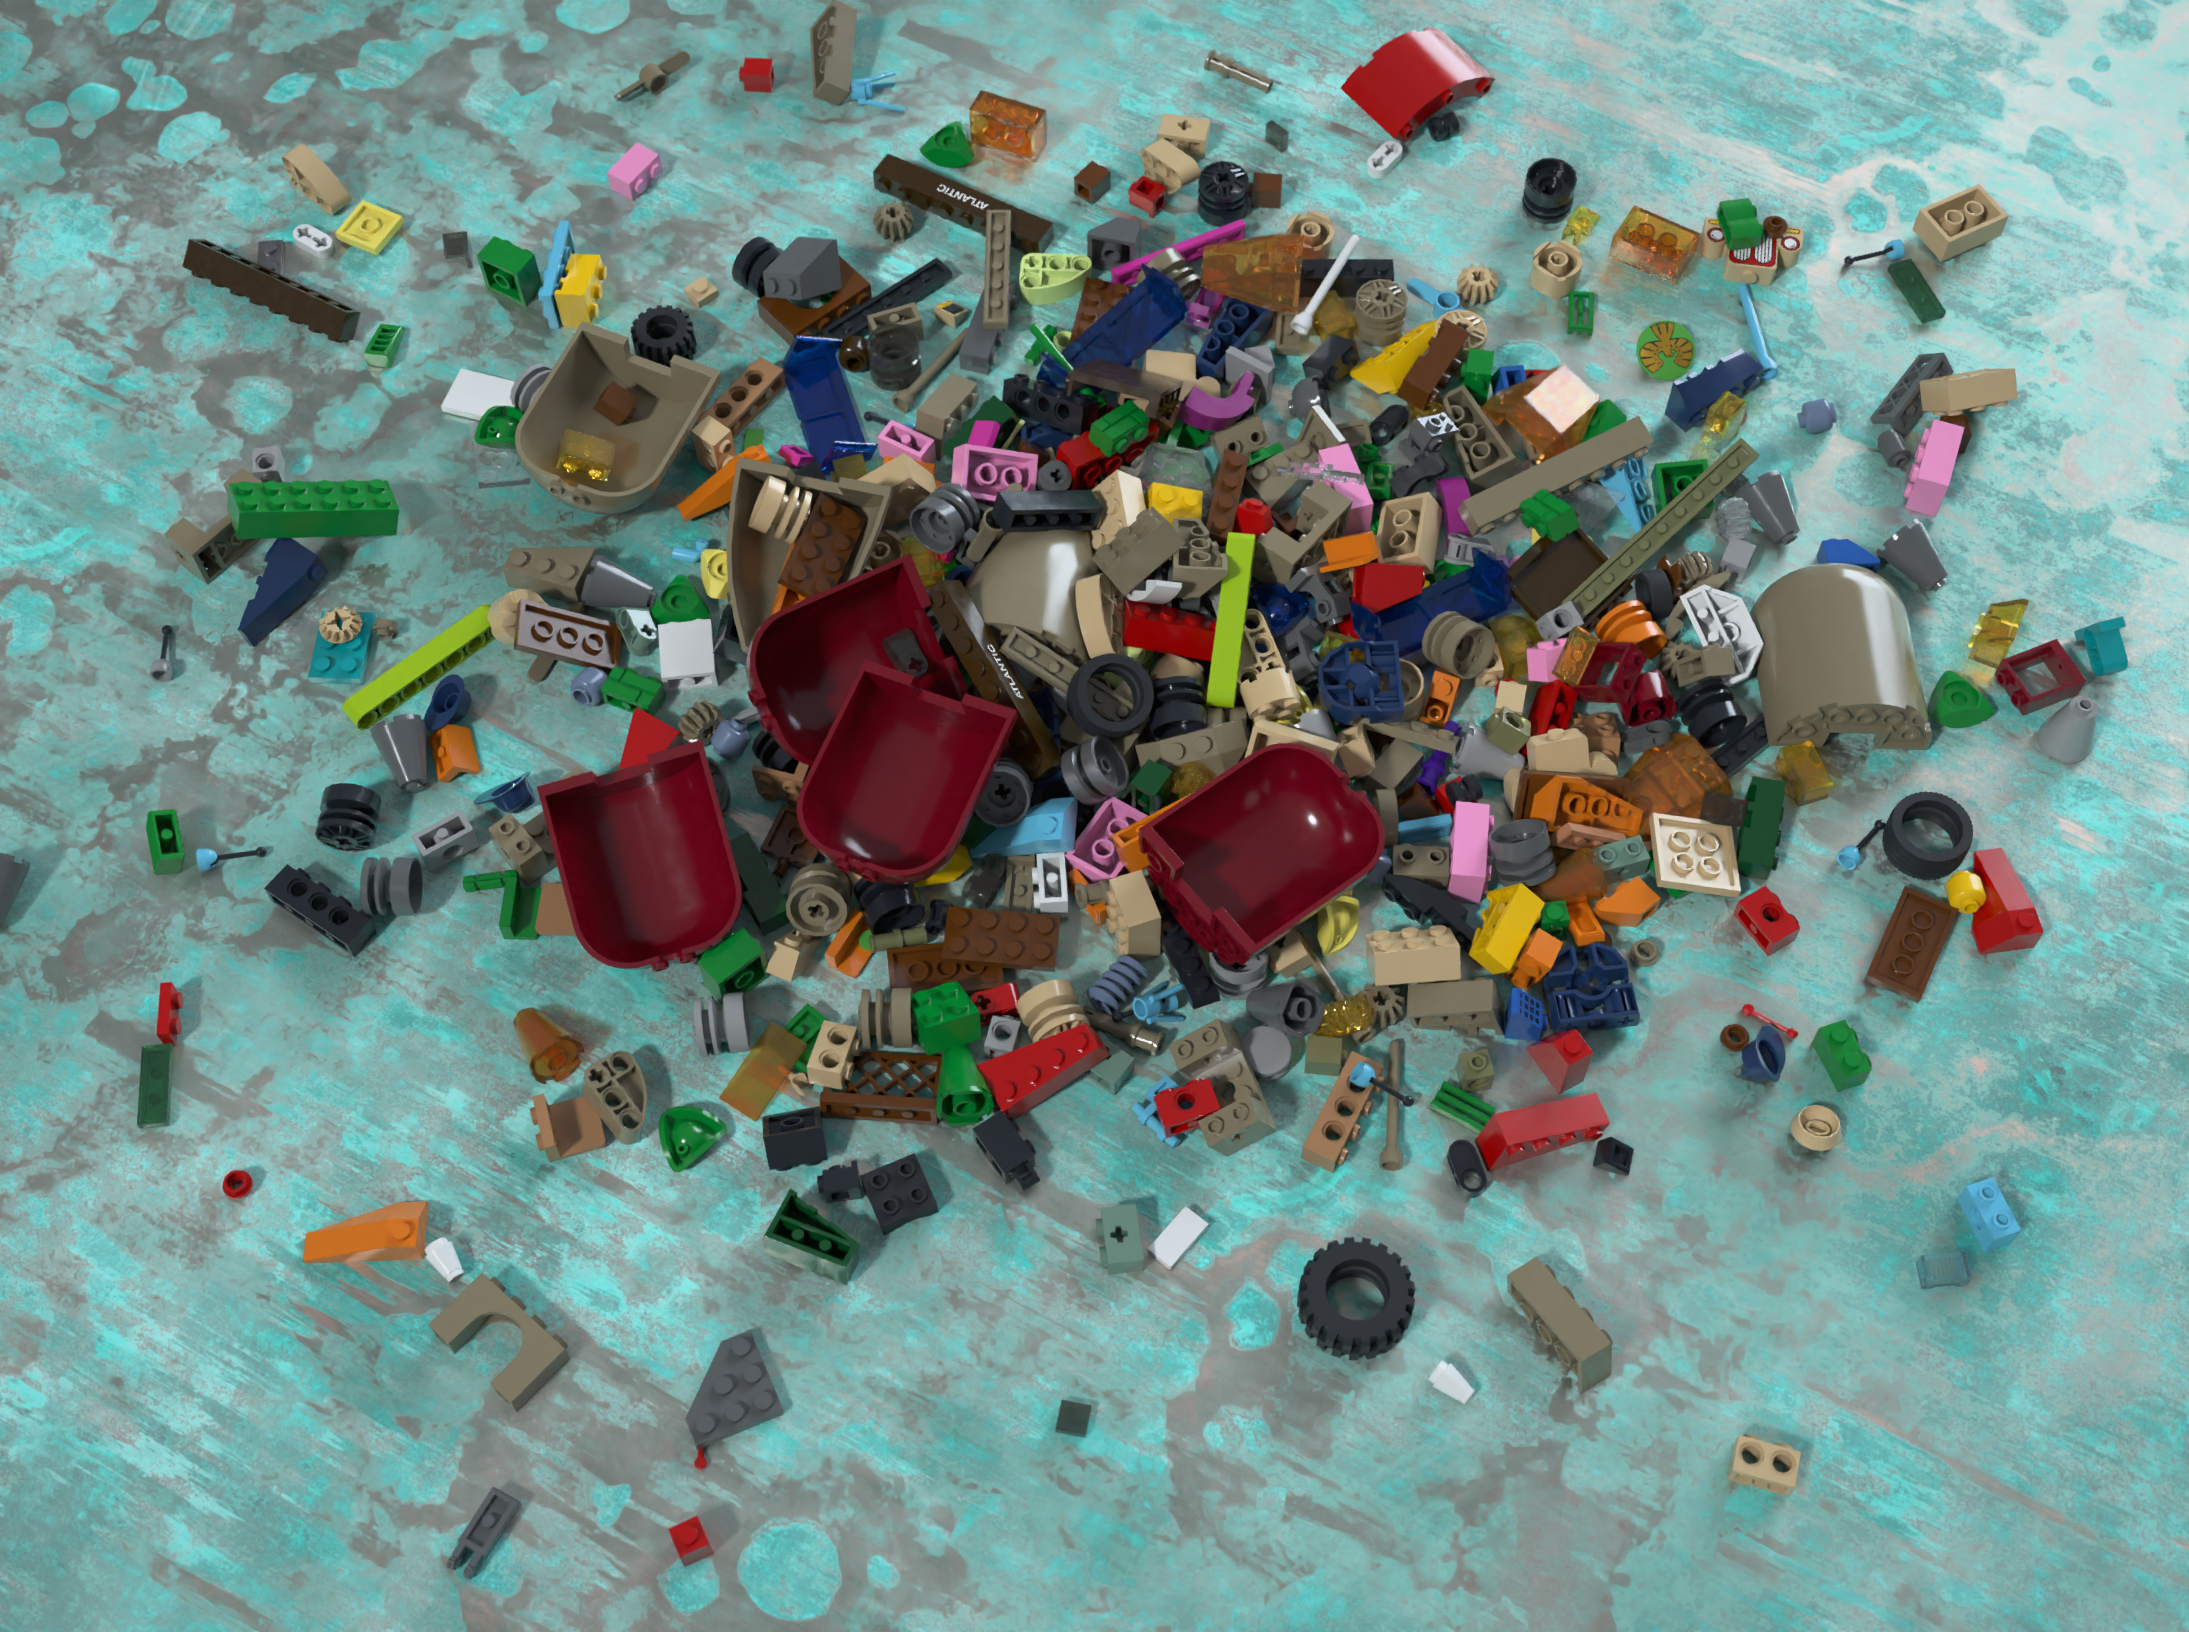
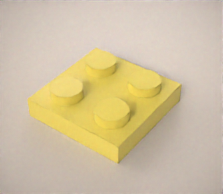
M362 200L335 234L338 240L378 256L404 224V220L398 214Z

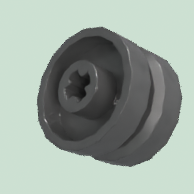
M1094 736L1086 740L1082 745L1067 750L1061 757V769L1064 780L1075 798L1085 805L1092 806L1106 799L1107 796L1126 789L1129 783V771L1126 761L1115 743L1106 736Z

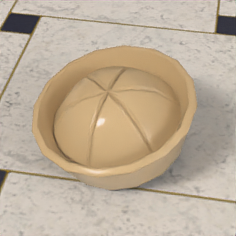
M1807 1106L1799 1111L1791 1121V1132L1794 1138L1801 1145L1811 1150H1830L1837 1146L1842 1138L1841 1124L1838 1116L1831 1109L1824 1106Z

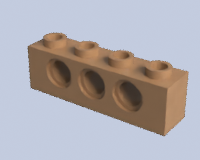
M760 356L747 367L746 371L738 379L731 383L723 395L716 398L714 404L706 412L701 414L697 425L709 415L730 429L734 440L786 386L784 370Z
M1353 1051L1344 1065L1302 1149L1301 1159L1332 1173L1338 1164L1343 1166L1349 1153V1149H1346L1350 1140H1356L1361 1129V1125L1358 1123L1362 1116H1368L1372 1108L1373 1101L1370 1099L1373 1093L1379 1094L1381 1090L1372 1084L1368 1087H1361L1364 1089L1362 1092L1353 1091L1351 1087L1357 1085L1350 1081L1352 1070L1362 1061L1373 1068L1376 1080L1383 1084L1385 1082V1077L1382 1076L1384 1065ZM1348 1110L1352 1115L1342 1116L1338 1111ZM1336 1134L1340 1139L1333 1141L1328 1139L1326 1135Z

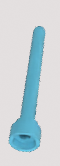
M1740 284L1738 292L1759 359L1758 364L1763 367L1759 378L1761 380H1771L1777 376L1778 368L1776 362L1768 357L1746 284Z

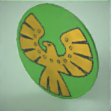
M1668 320L1657 321L1646 327L1639 336L1636 346L1637 359L1643 370L1650 376L1660 380L1676 379L1685 374L1694 361V340L1689 331L1679 323Z

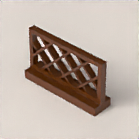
M860 1051L859 1056H854L853 1072L857 1070L864 1078L854 1085L846 1079L844 1085L848 1089L842 1093L830 1092L831 1088L824 1086L820 1096L821 1116L824 1118L937 1125L938 1117L935 1104L937 1102L936 1096L942 1056ZM869 1061L876 1062L880 1067L870 1074L862 1067ZM897 1063H902L908 1069L897 1075L891 1067ZM925 1065L937 1066L936 1071L928 1077L919 1070ZM886 1072L893 1080L881 1087L875 1078ZM914 1073L921 1082L910 1089L903 1080ZM868 1083L877 1090L871 1095L861 1094L858 1091ZM896 1085H899L905 1091L901 1096H890L887 1093ZM927 1086L933 1092V1098H919L916 1093Z

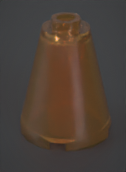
M1586 846L1578 848L1556 863V872L1551 878L1537 885L1527 887L1545 903L1565 900L1566 905L1599 901L1604 897V894H1607V883L1601 865L1595 867L1592 859L1596 856Z
M536 1008L523 1009L516 1015L513 1025L530 1073L536 1081L542 1084H548L546 1081L553 1079L556 1082L562 1081L580 1066L582 1061L579 1057L581 1051L584 1053V1047L578 1038Z

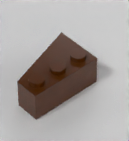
M1444 318L1436 338L1431 337L1428 342L1430 346L1423 355H1419L1403 379L1397 397L1422 411L1429 403L1434 404L1440 394L1439 389L1442 388L1444 390L1452 377L1450 376L1451 373L1456 375L1460 369L1462 361L1459 359L1470 336V332Z

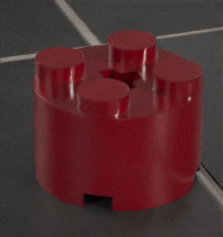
M1660 670L1641 673L1627 703H1616L1627 728L1628 726L1633 728L1654 720H1664L1666 717L1670 720L1677 710L1671 690Z

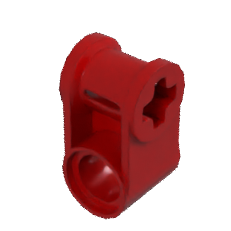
M1006 983L996 988L979 991L970 998L980 1011L981 1027L990 1025L993 1015L998 1017L1007 1015L1015 1019L1020 1017L1016 1004L1021 995L1015 983Z

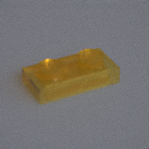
M1580 626L1573 627L1552 670V674L1572 687L1577 686L1599 639Z

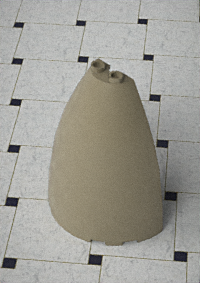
M738 458L730 501L726 554L728 586L733 617L744 653L747 654L749 644L756 630L771 616L779 585L777 582L791 545L784 541L786 529L780 539L774 537L776 528L774 524L771 525L766 533L748 526L754 505L767 477L770 475L785 481V495L787 496L795 486L799 487L800 491L797 500L800 499L805 490L811 492L810 510L816 497L822 493L866 518L837 585L862 575L882 529L893 494L892 487L840 477L839 483L795 475L788 466Z
M1089 530L1006 532L980 560L964 586L998 646L1001 648L1010 631L1015 626L1078 668L1091 660L1081 633L1075 596L1077 580L1101 574L1099 567L1092 560L1095 553L1092 548ZM942 631L939 645L944 656L953 655L955 660L961 661L944 631Z

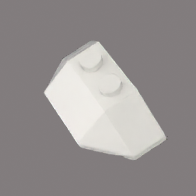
M1702 585L1680 596L1703 647L1712 644H1719L1720 648L1731 647L1732 655L1735 658L1736 674L1722 679L1726 682L1728 688L1749 678L1761 654L1764 643L1743 599L1707 585Z

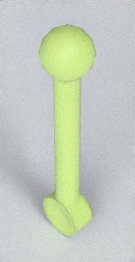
M1023 419L1019 421L1001 449L1007 450L1026 421Z

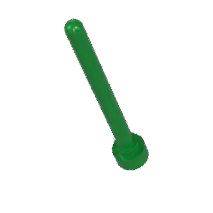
M1032 324L1030 332L1067 376L1074 368L1039 325ZM1089 387L1080 391L1081 394L1088 395L1089 399L1099 402L1097 418L1104 415L1110 408V404L1103 396L1095 395Z

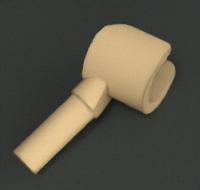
M783 1064L778 1066V1070L791 1080L790 1084L799 1095H805L801 1090L804 1085L809 1084L813 1087V1084L809 1083L808 1077L804 1073H793Z

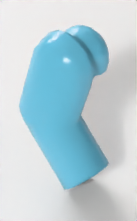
M702 538L696 541V547L692 549L674 547L672 559L696 563L701 560L702 551L710 549V543L707 539Z

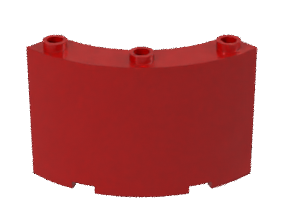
M1424 28L1422 32L1417 33L1415 30H1412L1384 44L1371 54L1373 57L1371 61L1364 67L1360 64L1340 89L1394 139L1405 143L1414 135L1416 129L1435 112L1462 98H1482L1490 91L1496 79L1442 30Z

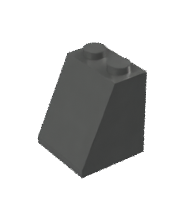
M797 237L763 271L765 297L804 300L842 289L837 239Z

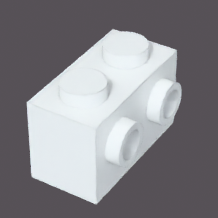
M1064 852L1037 854V867H1032L1033 884H1038L1039 892H1033L1034 909L1040 908V914L1057 915L1060 918L1069 917Z

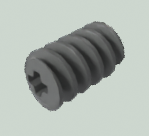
M1052 460L1043 465V467L1037 470L1036 491L1067 490L1072 481L1069 467L1060 460Z

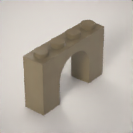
M481 1273L428 1326L434 1335L454 1354L480 1329L489 1324L505 1322L518 1327L522 1331L521 1349L516 1358L490 1383L495 1392L518 1412L570 1360L565 1350L568 1345L556 1333L553 1336L549 1335L545 1331L547 1325L537 1315L534 1314L530 1317L524 1312L527 1307L515 1295L510 1299L504 1293L506 1288L497 1278L493 1276L489 1279Z

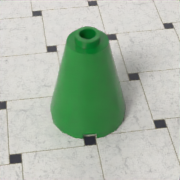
M966 1045L956 1046L942 1053L935 1107L937 1117L940 1120L941 1117L946 1119L947 1124L953 1126H966L980 1122L979 1117L985 1113L988 1117L994 1108L992 1094L976 1066L977 1063L970 1048Z

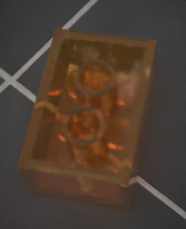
M980 90L969 109L971 143L1036 163L1047 145L1046 110Z
M1634 205L1612 238L1609 257L1675 285L1695 255L1701 233Z

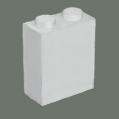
M695 619L687 622H669L658 625L661 678L665 692L718 686L716 654H713L715 636L711 619Z

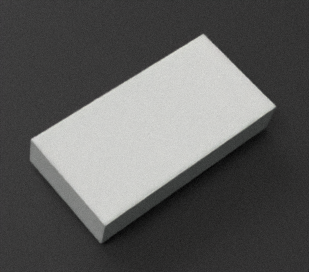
M1185 1206L1148 1248V1253L1171 1271L1208 1229L1209 1224Z

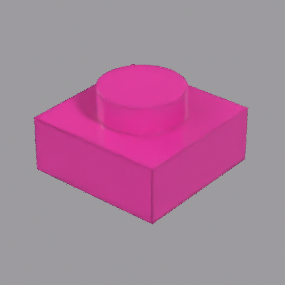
M795 444L781 445L778 455L786 459L785 463L795 468L812 463L814 458L813 455Z

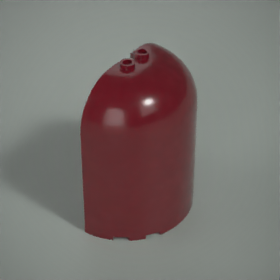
M911 553L774 613L760 625L753 635L746 659V674L750 689L748 691L749 699L759 713V722L765 732H769L780 748L795 760L812 767L864 659L915 676L920 689L959 702L962 701L965 693L969 694L954 656H944L924 608L932 604Z
M864 659L799 792L797 818L803 834L821 854L835 863L834 866L837 869L846 873H855L871 882L911 884L935 875L949 863L961 842L1018 720L1017 710L966 693L962 701L959 702L920 689L915 676Z
M702 739L647 755L648 762L600 776H596L590 771L537 787L575 934L583 948L593 958L608 966L626 970L652 968L653 972H659L670 968L669 964L676 962L687 964L696 961L697 955L706 952L720 943L730 933L738 920L742 906V886Z
M1279 743L1263 747L1139 829L1140 850L1143 854L1147 853L1150 863L1146 866V869L1153 884L1161 886L1165 896L1163 902L1177 922L1198 945L1208 953L1214 950L1218 954L1220 961L1226 964L1233 965L1239 962L1240 965L1248 962L1359 884L1370 874L1381 857L1385 833L1380 816L1369 802L1366 794L1361 790L1353 792L1348 787L1350 784L1348 775L1344 771L1339 770L1334 763L1320 752L1310 747L1293 743Z

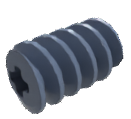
M1120 955L1116 963L1109 966V971L1106 970L1102 977L1095 981L1094 986L1087 989L1088 999L1096 1010L1112 1016L1109 1007L1118 1010L1120 1006L1116 1000L1123 1003L1126 1002L1127 997L1123 992L1125 991L1127 994L1132 995L1134 989L1131 984L1140 987L1142 982L1138 976L1147 979L1149 974L1135 959L1126 955Z

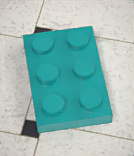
M322 611L321 618L325 616V611ZM357 612L362 620L361 630L355 638L345 643L328 642L322 637L318 629L308 674L310 683L363 684L374 633L372 626H375L376 623L374 612ZM338 619L336 624L340 630H342L343 626L342 619Z

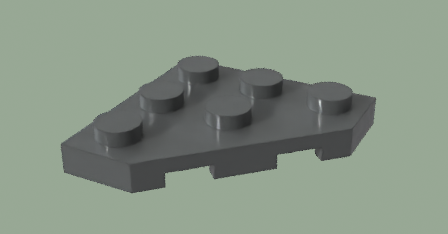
M750 1330L721 1341L685 1418L697 1450L784 1415V1410Z

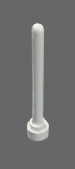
M1357 235L1350 237L1304 312H1300L1292 320L1290 325L1296 332L1307 335L1313 326L1312 316L1359 243L1360 239Z

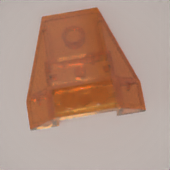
M1276 232L1205 245L1200 287L1271 311L1298 313L1304 233Z
M1562 364L1498 391L1481 409L1498 427L1505 420L1515 427L1542 453L1535 461L1537 464H1540L1580 444L1601 398L1565 364Z
M1671 732L1672 738L1669 742L1645 750L1622 777L1629 778L1631 781L1628 803L1643 810L1638 832L1643 842L1651 841L1649 818L1652 813L1724 823L1740 812L1728 776L1694 737Z

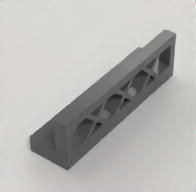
M1945 353L1919 354L1870 417L1872 423H1890L1893 430L1902 436H1906L1924 412L1922 411L1920 381L1948 376L1954 373Z

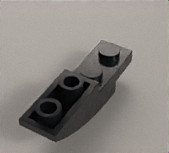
M1389 873L1384 876L1382 891L1389 901L1396 902L1409 919L1416 920L1421 926L1430 919L1433 926L1443 925L1450 928L1460 946V950H1465L1469 954L1476 931L1466 923L1468 914L1466 908L1445 893L1420 881Z

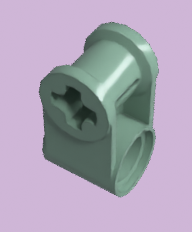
M639 607L619 608L616 615V623L625 640L627 649L636 656H646L650 650L649 645L659 635L651 618L650 611L647 608Z

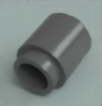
M1887 430L1878 437V449L1889 467L1901 468L1909 462L1912 453L1900 433H1897L1895 430Z

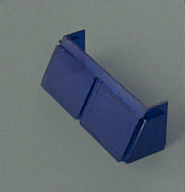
M1142 263L1141 267L1146 278L1068 345L1061 354L1074 369L1096 358L1130 367L1134 359H1139L1185 318V313L1188 309L1178 284L1154 267L1150 269ZM1041 351L1042 364L1048 377L1058 387H1065V380L1069 372ZM1096 386L1089 387L1095 395L1104 390V388Z
M795 336L782 364L785 382L797 418L801 421L800 427L809 454L814 456L812 462L817 460L825 476L864 466L866 461L871 460L878 447V443H866L835 356L842 340Z
M1472 547L1473 567L1422 589L1421 594L1376 613H1372L1351 600L1353 629L1362 641L1397 640L1399 658L1422 649L1425 630L1430 622L1443 612L1455 611L1471 621L1480 623L1508 609L1507 606L1512 603L1508 566Z

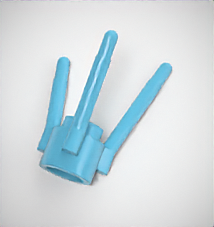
M895 71L851 81L852 100H858V105H870L894 111H905L904 107L867 100V97H872V89L895 85V82L874 84L870 82L895 76Z
M1164 981L1143 995L1135 997L1132 1007L1137 1018L1140 1020L1146 1019L1148 1024L1183 1021V1016L1158 1015L1163 1008L1161 999L1183 990L1181 984L1158 993L1168 985Z

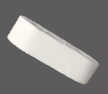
M1396 141L1383 143L1369 157L1367 161V174L1375 179L1385 177L1402 158L1401 144Z
M308 224L299 225L293 230L292 234L299 248L320 259L329 258L334 254V244L331 237Z

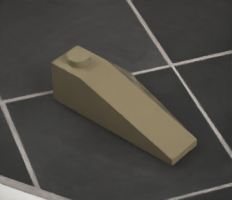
M1173 517V528L1185 541V544L1172 555V582L1182 583V588L1175 597L1180 599L1199 598L1228 575L1227 556L1225 553L1219 552V545L1216 541H1211L1209 531L1199 518Z

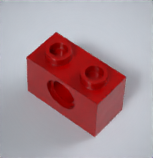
M1766 885L1739 900L1733 913L1767 956L1794 942L1801 929L1795 916L1786 911L1781 905L1779 897L1775 893H1771ZM1764 917H1768L1774 922L1767 921Z
M1209 1078L1205 1080L1194 1079L1188 1082L1186 1086L1177 1089L1167 1088L1160 1091L1158 1095L1153 1096L1155 1108L1166 1138L1199 1128L1198 1121L1220 1110ZM1184 1102H1191L1194 1104V1106L1190 1109H1182L1179 1107Z

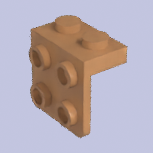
M1572 712L1567 729L1577 728L1588 739L1589 753L1594 751L1604 753L1618 768L1621 738L1614 717L1602 712L1595 713L1594 715H1582L1578 712Z
M799 762L795 773L790 774L754 765L751 772L758 794L761 797L770 801L775 799L785 801L789 805L797 807L799 792L811 766Z
M546 883L542 887L535 930L539 935L576 936L562 884Z
M544 1093L532 1096L534 1107L530 1108V1114L533 1124L539 1125L540 1133L535 1134L539 1151L545 1150L550 1162L600 1149L606 1145L601 1117L584 1096L552 1105L548 1104Z

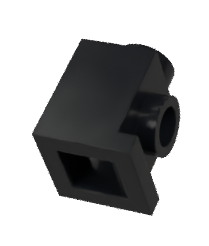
M857 1160L851 1161L850 1167L844 1165L831 1166L827 1170H822V1175L817 1176L819 1194H825L827 1203L862 1199Z

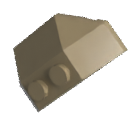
M1242 718L1135 745L1140 767L1150 759L1156 763H1163L1172 771V792L1177 793L1204 786L1236 765L1248 747V741Z

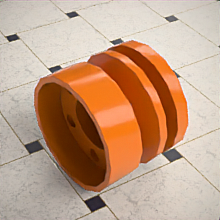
M1638 600L1625 602L1610 610L1601 618L1595 628V634L1602 642L1633 643L1648 657L1645 664L1655 658L1667 642L1663 631L1657 623L1652 621L1651 614L1646 611L1644 604Z

